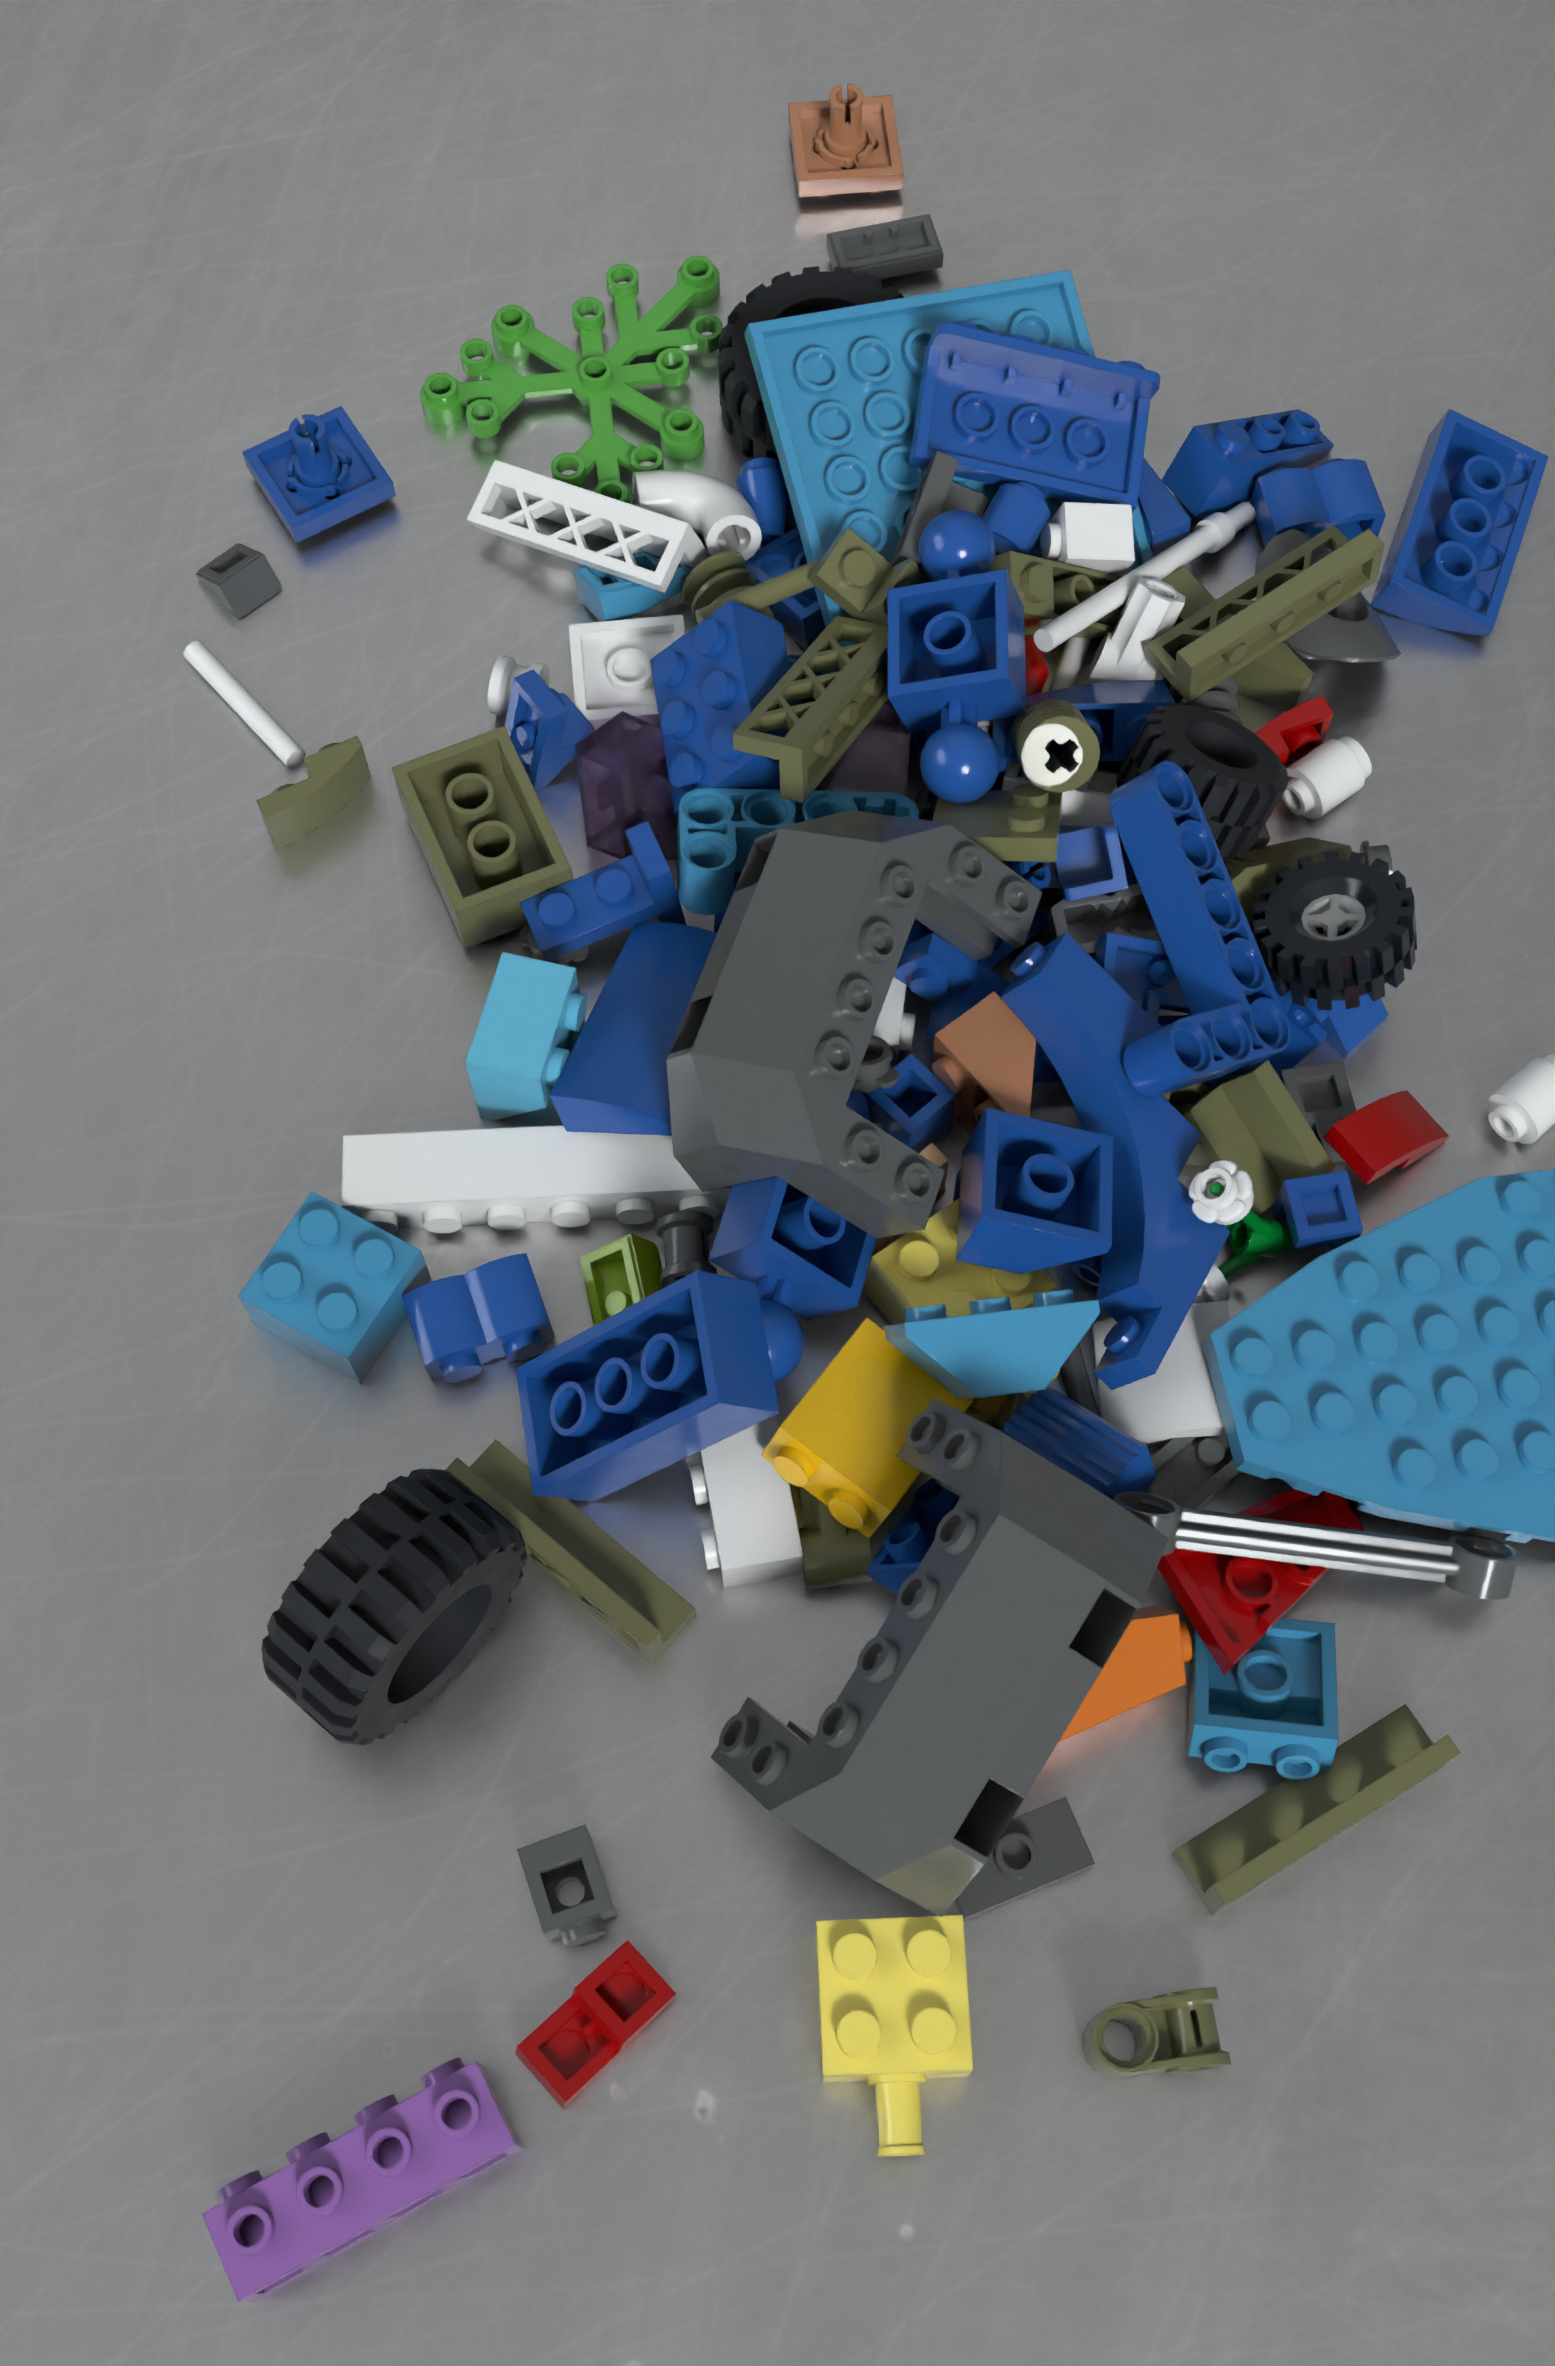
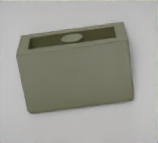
M1269 1060L1227 1075L1183 1112V1116L1202 1134L1198 1141L1212 1163L1221 1160L1232 1161L1238 1166L1239 1171L1244 1170L1249 1174L1254 1192L1251 1210L1257 1215H1261L1275 1202L1284 1180L1327 1174L1336 1168Z

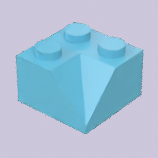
M502 952L465 1061L480 1118L493 1121L546 1108L551 1090L586 1023L587 995L580 993L576 968Z

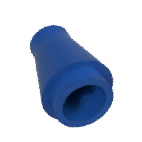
M760 457L747 461L742 465L741 475L736 480L737 489L756 514L762 534L760 548L785 534L784 528L789 494L778 459L771 457Z

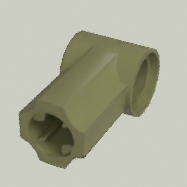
M799 1487L803 1528H799V1536L803 1552L805 1589L873 1582L867 1572V1568L872 1562L870 1539L857 1529L846 1527L838 1522L831 1515L825 1504L803 1487Z

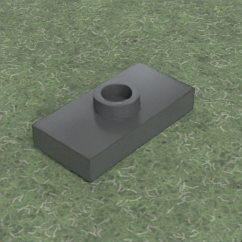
M930 214L826 234V248L833 269L835 266L850 268L851 275L862 277L865 272L879 279H885L943 267L944 253Z
M1061 1798L1011 1820L985 1865L955 1900L960 1915H963V1921L1088 1870L1095 1865L1067 1798Z

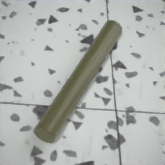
M822 557L696 610L697 623L699 624L730 600L758 611L815 587L808 578Z

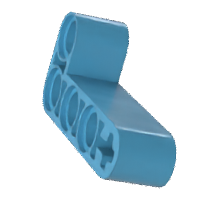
M694 789L687 792L681 798L679 804L676 847L677 895L679 902L687 910L695 914L712 915L726 910L733 895L735 872H742L755 838L776 829L846 810L918 819V807L910 798L891 792L814 790L804 803L780 798V790Z

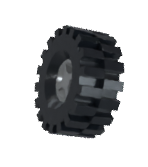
M1338 851L1324 852V862L1314 864L1311 856L1298 859L1297 871L1292 872L1284 866L1275 873L1276 885L1265 882L1259 890L1261 901L1255 900L1253 905L1254 920L1252 921L1254 936L1279 996L1282 997L1291 990L1292 1003L1305 1007L1311 998L1317 1000L1318 1010L1332 1011L1333 1001L1345 1000L1346 1009L1360 1007V996L1368 994L1373 1002L1384 997L1385 983L1397 988L1405 980L1404 969L1412 970L1415 963V950H1417L1414 895L1411 887L1406 888V878L1401 872L1397 870L1389 875V864L1379 858L1371 865H1366L1365 854L1351 852L1349 861L1338 859Z

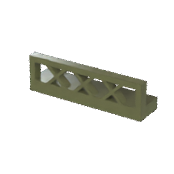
M1333 524L1146 644L1145 657L1189 703L1375 583L1378 579L1384 543L1370 529L1349 540ZM1329 549L1332 551L1330 554H1328L1327 556H1325L1324 558L1310 566V562L1313 559L1317 558ZM1275 584H1282L1263 596L1264 591ZM1226 615H1234L1226 621H1224L1223 623H1221L1220 625L1216 626L1217 621H1219ZM1181 644L1187 645L1177 652L1176 661L1168 654Z
M836 616L733 732V750L779 760L780 798L804 803L889 699L888 626ZM843 639L859 643L845 647L839 645ZM839 668L840 670L839 672L820 676L814 674L815 672ZM811 697L815 699L813 702L794 706L788 704V702ZM786 727L789 730L785 737L763 733Z
M495 1439L470 1467L457 1457L445 1469L519 1529L525 1543L527 1559L651 1666L696 1616V1610L690 1603L567 1499L533 1495L529 1467L498 1440Z
M1404 1704L1338 1746L1330 1772L1319 1771L1316 1776L1306 1780L1287 1778L1175 1849L1172 1855L1211 1916H1213L1441 1770L1461 1752L1449 1735L1433 1744L1408 1706Z

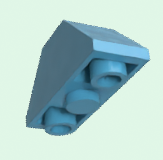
M1073 1289L1033 1294L1034 1307L1011 1310L1010 1297L970 1301L971 1315L947 1318L945 1304L904 1309L906 1323L884 1326L885 1338L958 1399L1045 1390L1099 1316V1300L1075 1302Z

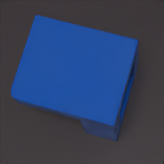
M1105 822L1060 832L1057 861L1054 864L1060 895L1065 901L1128 889L1118 831L1114 824Z
M1348 1171L1284 1180L1272 1205L1274 1219H1287L1294 1249L1331 1244L1332 1249H1336L1360 1237L1363 1232Z

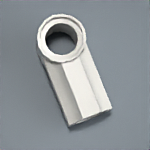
M1139 577L1113 632H1107L1102 639L1090 665L1086 681L1098 683L1103 681L1154 680L1158 669L1145 657V645L1173 628L1185 604V596L1178 593L1171 585L1158 579Z

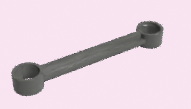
M1121 1491L1113 1496V1501L1169 1538L1162 1556L1169 1555L1174 1552L1175 1548L1443 1582L1460 1593L1492 1600L1505 1599L1510 1596L1519 1558L1518 1552L1511 1546L1479 1535L1456 1534L1451 1536L1447 1542L1180 1507L1176 1502L1163 1496L1142 1491Z

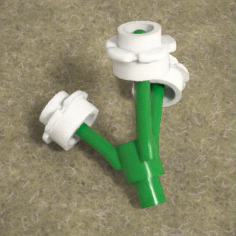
M1227 1160L1216 1161L1209 1165V1169L1195 1175L1189 1187V1196L1194 1200L1192 1211L1200 1220L1206 1223L1215 1222L1227 1227L1230 1231L1229 1244L1234 1255L1218 1267L1213 1264L1193 1304L1228 1301L1230 1298V1289L1226 1281L1228 1277L1240 1269L1257 1263L1260 1257L1272 1258L1279 1252L1295 1253L1298 1249H1294L1289 1227H1282L1276 1219L1261 1218L1251 1210L1254 1200L1252 1180L1246 1171H1239L1238 1166L1234 1162ZM1181 1172L1177 1179L1185 1186L1189 1175Z

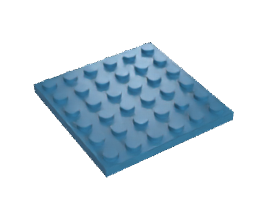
M1070 270L748 324L744 336L807 563L823 557L837 535L847 528H850L891 563L921 476L925 469L909 466L925 347L940 323L966 321L976 325L979 330L1004 336L1011 334L1024 335L1038 344L1059 349L1079 348L1088 352L1090 356L1095 357ZM953 476L952 482L987 497L988 501L984 513L1000 487ZM1045 497V503L1050 510V517L1046 523L1050 521L1065 501ZM1138 505L1132 513L1135 562L1121 577L1153 558ZM1041 533L1028 555L1043 558L1040 550ZM817 586L814 587L825 627L836 616L855 619ZM844 639L839 643L841 647L859 644L858 642Z

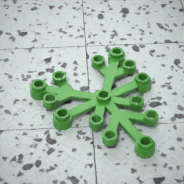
M692 256L686 259L677 272V284L639 321L635 299L639 293L637 270L629 264H616L609 268L606 273L607 292L615 304L619 341L605 355L601 333L605 327V312L602 302L597 298L583 297L578 299L572 306L573 326L580 333L583 357L536 329L532 316L524 308L518 305H507L500 308L491 322L493 343L496 350L507 357H520L531 352L561 372L522 376L494 358L493 349L489 342L483 339H471L466 341L460 348L462 368L467 375L481 377L484 380L460 383L447 373L431 375L427 378L420 391L425 417L436 425H451L458 422L466 412L470 433L478 438H490L499 432L501 422L525 399L574 394L581 404L589 408L592 436L575 453H562L553 459L551 463L552 478L581 488L585 484L587 474L596 466L599 485L593 492L635 505L632 491L620 481L618 464L630 470L633 476L634 472L664 470L662 452L671 460L686 462L697 458L704 449L703 423L692 411L687 409L669 411L632 387L663 384L668 387L681 386L687 382L690 376L689 358L684 351L697 350L702 353H711L719 349V339L723 324L718 317L711 314L697 316L691 322L690 328L663 331L687 306L703 308L712 305L719 298L720 275L717 267L710 259L704 256ZM622 281L628 282L626 284H617ZM589 314H590V315H595V316L590 317V318H585V317H583V316L589 315ZM703 332H712L713 334H711V335H702L701 333H703ZM658 354L656 362L629 365L637 356ZM476 356H482V357H483L482 359H479V360H472V359H471V358L476 357ZM669 366H678V367H679V368L673 369V370H672V369H667V367H669ZM611 405L618 406L660 432L662 451L651 444H642L636 447L615 434ZM480 417H490V419L485 421L477 420ZM646 461H650V462H653V463H654V464L651 465V466H641V465H639V464H641L642 462H646ZM566 470L576 471L575 473L570 475L561 474L563 471Z

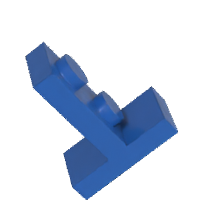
M648 821L625 830L632 855L519 902L545 961H552L655 916L659 922L687 925L671 870Z

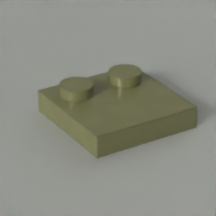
M1022 784L1013 787L1011 791L989 790L981 798L969 803L956 804L946 802L940 798L937 799L933 821L953 825L998 860L1057 861L1062 819V793L1047 791L1033 784Z

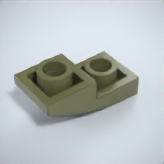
M358 736L340 743L325 745L317 753L303 758L308 775L307 779L296 784L280 786L270 795L256 800L267 832L276 850L299 840L334 817L349 804L371 778L363 746Z

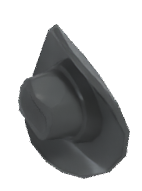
M1290 529L1272 537L1256 560L1255 574L1315 536ZM1327 550L1310 562V566L1330 554ZM1275 584L1264 591L1263 596L1282 584ZM1362 592L1354 595L1284 641L1296 654L1313 660L1325 659L1350 663L1383 662L1396 659L1401 655L1386 626Z

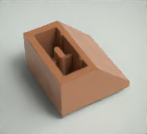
M995 992L989 994L937 1032L934 1038L931 1072L956 1094L953 1120H956L970 1137L986 1108L1030 1117L1036 1039L1019 1017Z

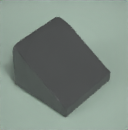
M241 543L232 546L199 569L198 573L195 574L199 582L238 618L246 616L281 590V583L265 555Z

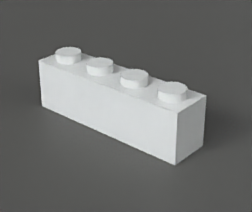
M776 1415L699 1451L701 1463L689 1465L695 1504L709 1503L713 1527L700 1529L707 1570L720 1568L724 1588L803 1574V1552L790 1484L780 1477L772 1463L761 1456L779 1429Z

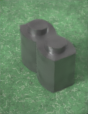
M1139 883L1129 885L1128 889L1120 890L1112 897L1101 894L1073 901H1065L1063 899L1050 909L1039 930L1043 946L1067 932L1094 960L1096 958L1097 938L1107 932L1162 941Z

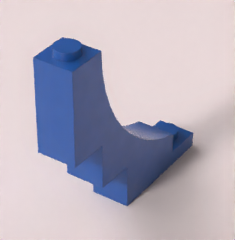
M1066 932L1045 946H1042L1039 942H1034L1028 946L1012 963L1010 970L1015 976L1000 998L1019 1017L1043 1048L1072 1100L1083 1130L1113 1137L1112 1247L1108 1253L1102 1254L1096 1300H1099V1305L1117 1324L1113 1326L1104 1339V1346L1107 1349L1098 1363L1094 1374L1111 1390L1156 1373L1230 1231L1224 1225L1215 1222L1206 1223L1200 1220L1192 1211L1194 1200L1189 1196V1190L1177 1179L1202 1134L1162 1095L1146 1096L1140 1093L1131 1084L1126 1075L1123 1058L1127 1045L1162 1027Z

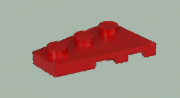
M1291 1489L1236 1513L1239 1515L1364 1531L1363 1526L1345 1499L1326 1491H1322L1318 1496ZM1175 1548L1174 1552L1169 1555L1162 1556L1157 1566L1224 1676L1330 1569Z

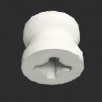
M499 656L495 661L489 681L487 701L489 712L501 716L505 715L508 710L514 677L532 669L536 671L549 687L548 666L537 662L532 663L528 667L517 665L514 658Z

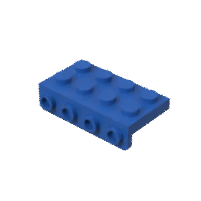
M966 321L940 323L925 347L909 466L926 469L936 452L940 451L959 460L954 473L956 477L995 486L1026 482L1039 489L1044 497L1065 502L1131 505L1133 513L1138 505L1150 400L1159 390L1161 376L1157 372L1146 370L1137 362H1113L1090 356L1088 352L1079 348L1059 349L1035 343L1034 340L1024 335L1011 334L1004 336L979 330L976 325Z

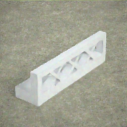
M498 460L494 461L466 519L473 528L666 593L679 563L694 568L701 562L706 551L705 546L689 523ZM498 496L507 506L519 509V511L501 520L489 516ZM543 517L568 527L547 536L540 533L535 519ZM527 524L529 529L521 526ZM591 533L617 543L595 552L588 549L583 535ZM575 540L577 545L571 544L569 542ZM638 549L661 557L655 572L637 566L632 552ZM624 556L626 562L618 560V558Z

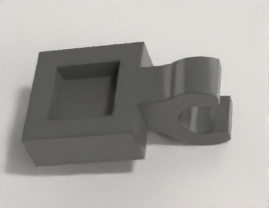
M1343 1062L1281 1070L1279 1078L1336 1167L1330 1173L1344 1171L1342 1163L1344 1160L1324 1139L1333 1124L1357 1111Z

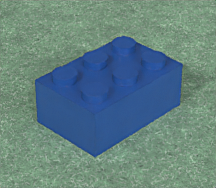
M730 600L650 659L675 814L679 812L681 798L687 792L694 789L780 790L779 760L733 750V732L790 669L783 626L779 621ZM797 701L788 702V704L794 706L797 705ZM786 727L763 733L785 737L789 730Z

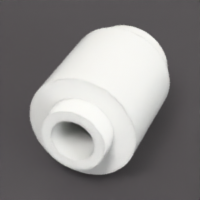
M1345 736L1339 740L1329 739L1286 768L1288 773L1286 778L1289 781L1281 797L1285 805L1294 814L1303 815L1312 820L1318 819L1362 789L1365 779L1372 772L1370 758L1365 749L1351 737Z
M1547 1054L1542 1059H1531L1488 1098L1489 1122L1495 1132L1503 1139L1510 1142L1517 1141L1522 1144H1533L1555 1124V1054Z

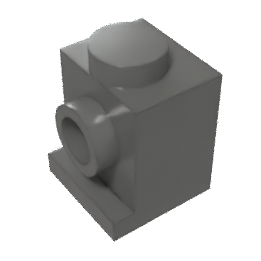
M586 1824L517 1849L543 1934L548 1941L562 1936L564 1946L573 1947L589 1942L606 1933L603 1920L616 1916V1912ZM570 1881L581 1883L585 1889L583 1899L575 1906H565L559 1901L561 1887Z

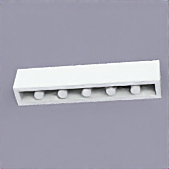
M563 1125L343 1135L341 1207L390 1234H394L398 1229L425 1228L434 1233H452L467 1225H489L491 1228L498 1230H516L531 1222H553L561 1227H579L595 1219H617L625 1224H643L650 1222L654 1217L678 1211H700L710 1215L713 1219L718 1214L724 1213L731 1191L729 1186L702 1192L673 1156L672 1136L566 1132Z

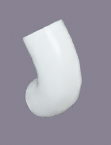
M655 470L633 473L632 493L635 506L689 523L693 530L703 535L707 550L711 556L720 552L734 551L739 552L746 561L754 556L760 548L762 534L756 514L740 491L719 478L688 470Z

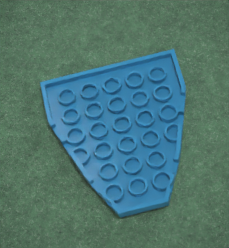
M1555 1169L1478 1178L1314 1259L1210 1333L1202 1343L1236 1470L1263 1479L1279 1478L1286 1481L1293 1489L1318 1496L1322 1491H1326L1359 1502L1357 1510L1383 1518L1465 1532L1468 1528L1474 1527L1504 1533V1540L1527 1543L1532 1538L1555 1542Z

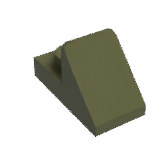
M850 528L841 531L808 578L809 581L856 620L888 626L887 590L924 583L918 566L912 558L893 566Z

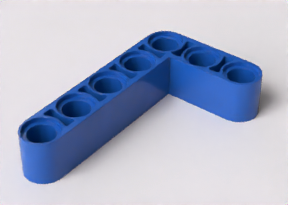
M1163 761L1115 789L1110 796L1109 802L1113 821L1192 1015L1181 1018L1127 1045L1123 1058L1126 1075L1131 1084L1146 1096L1162 1095L1235 1073L1283 1051L1290 1042L1288 1019L1193 784L1180 766L1170 761Z

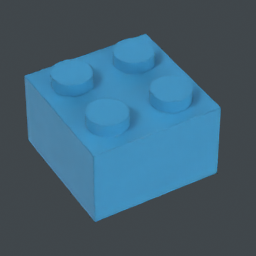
M312 1191L243 1288L238 1298L254 1325L355 1382L362 1384L408 1315L402 1295L429 1283L431 1276L421 1250Z

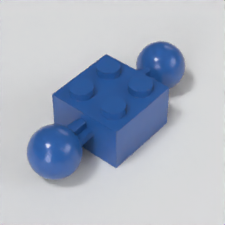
M950 510L933 518L925 527L919 541L920 563L925 573L934 582L887 590L888 698L908 733L941 728L924 745L920 758L921 775L924 783L935 796L946 802L963 804L975 801L985 795L995 783L1000 767L997 747L991 737L978 728V722L1026 714L1024 606L1007 569L989 572L996 552L995 539L990 527L981 517L972 512Z
M858 1089L851 1091L846 1106L870 1121V1108L864 1094ZM777 1176L732 1186L709 1257V1261L738 1279L757 1283L774 1384L783 1381L794 1372L801 1361L804 1351L803 1331L798 1320L791 1312L806 1321L857 1307L877 1239Z

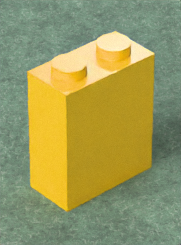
M866 1317L785 1419L761 1456L773 1464L776 1472L785 1481L792 1485L803 1487L825 1504L831 1515L838 1522L846 1527L857 1529L867 1538H870L921 1472L896 1457L906 1441V1433L912 1421L926 1409L932 1397L963 1413L970 1406L974 1398L958 1399L888 1342L885 1338V1331Z

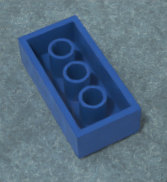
M699 1270L692 1272L516 1368L533 1495L589 1502L597 1501L780 1413L757 1283Z

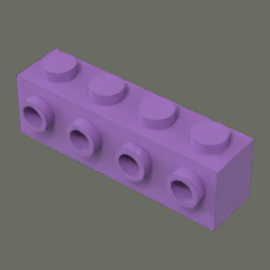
M461 2057L452 2059L425 2074L421 2078L425 2089L398 2104L395 2095L392 2094L375 2101L357 2112L353 2117L358 2127L331 2141L328 2133L323 2132L298 2144L286 2153L290 2165L265 2179L262 2178L260 2171L256 2170L222 2187L217 2192L221 2203L202 2213V2216L238 2302L259 2299L522 2149L485 2067L477 2061L464 2066Z

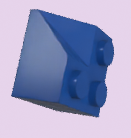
M986 1108L962 1152L956 1260L1011 1273L1024 1274L1108 1253L1112 1247L1113 1137Z

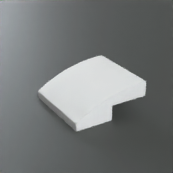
M1227 1301L1195 1303L1191 1305L1154 1375L1111 1390L1096 1376L1100 1417L1145 1444L1148 1448H1162L1172 1438L1226 1435L1202 1343L1210 1333L1230 1320ZM1113 1318L1092 1324L1095 1367H1097L1107 1349L1104 1346L1106 1335L1117 1324Z

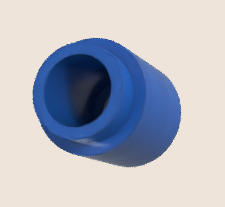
M1026 482L1001 485L982 516V519L990 527L995 539V556L1008 551L1028 555L1050 517V510L1045 503L1043 493L1033 485Z

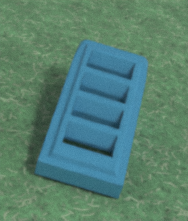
M644 551L632 553L637 566L655 572L661 557ZM624 556L618 558V560L626 562ZM679 563L666 593L585 565L573 570L581 602L602 622L630 619L681 593L683 578L692 567Z

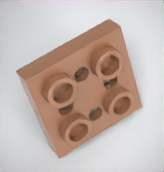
M842 84L830 91L829 100L788 103V122L799 198L903 189L904 172L892 95L864 97L859 87L847 84V99H842L843 89Z

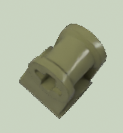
M1217 1988L1188 1989L1157 1995L1151 1999L1120 2002L1108 2006L1087 2023L1082 2035V2049L1087 2062L1096 2072L1109 2078H1124L1160 2072L1180 2074L1231 2065L1229 2052L1221 2050L1212 2004L1219 2000ZM1109 2021H1120L1128 2025L1134 2032L1137 2040V2049L1130 2061H1121L1113 2057L1106 2050L1103 2042V2031Z

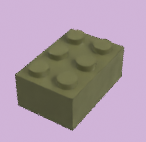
M505 726L392 767L403 810L465 949L528 924L519 902L573 880L572 868Z

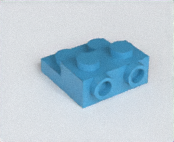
M1281 1618L1225 1676L1193 1626L1188 1756L1204 1758L1208 1767L1220 1772L1239 1771L1247 1763L1276 1766V1770L1281 1776L1292 1780L1310 1779L1316 1776L1319 1771L1330 1772L1339 1740L1335 1623Z

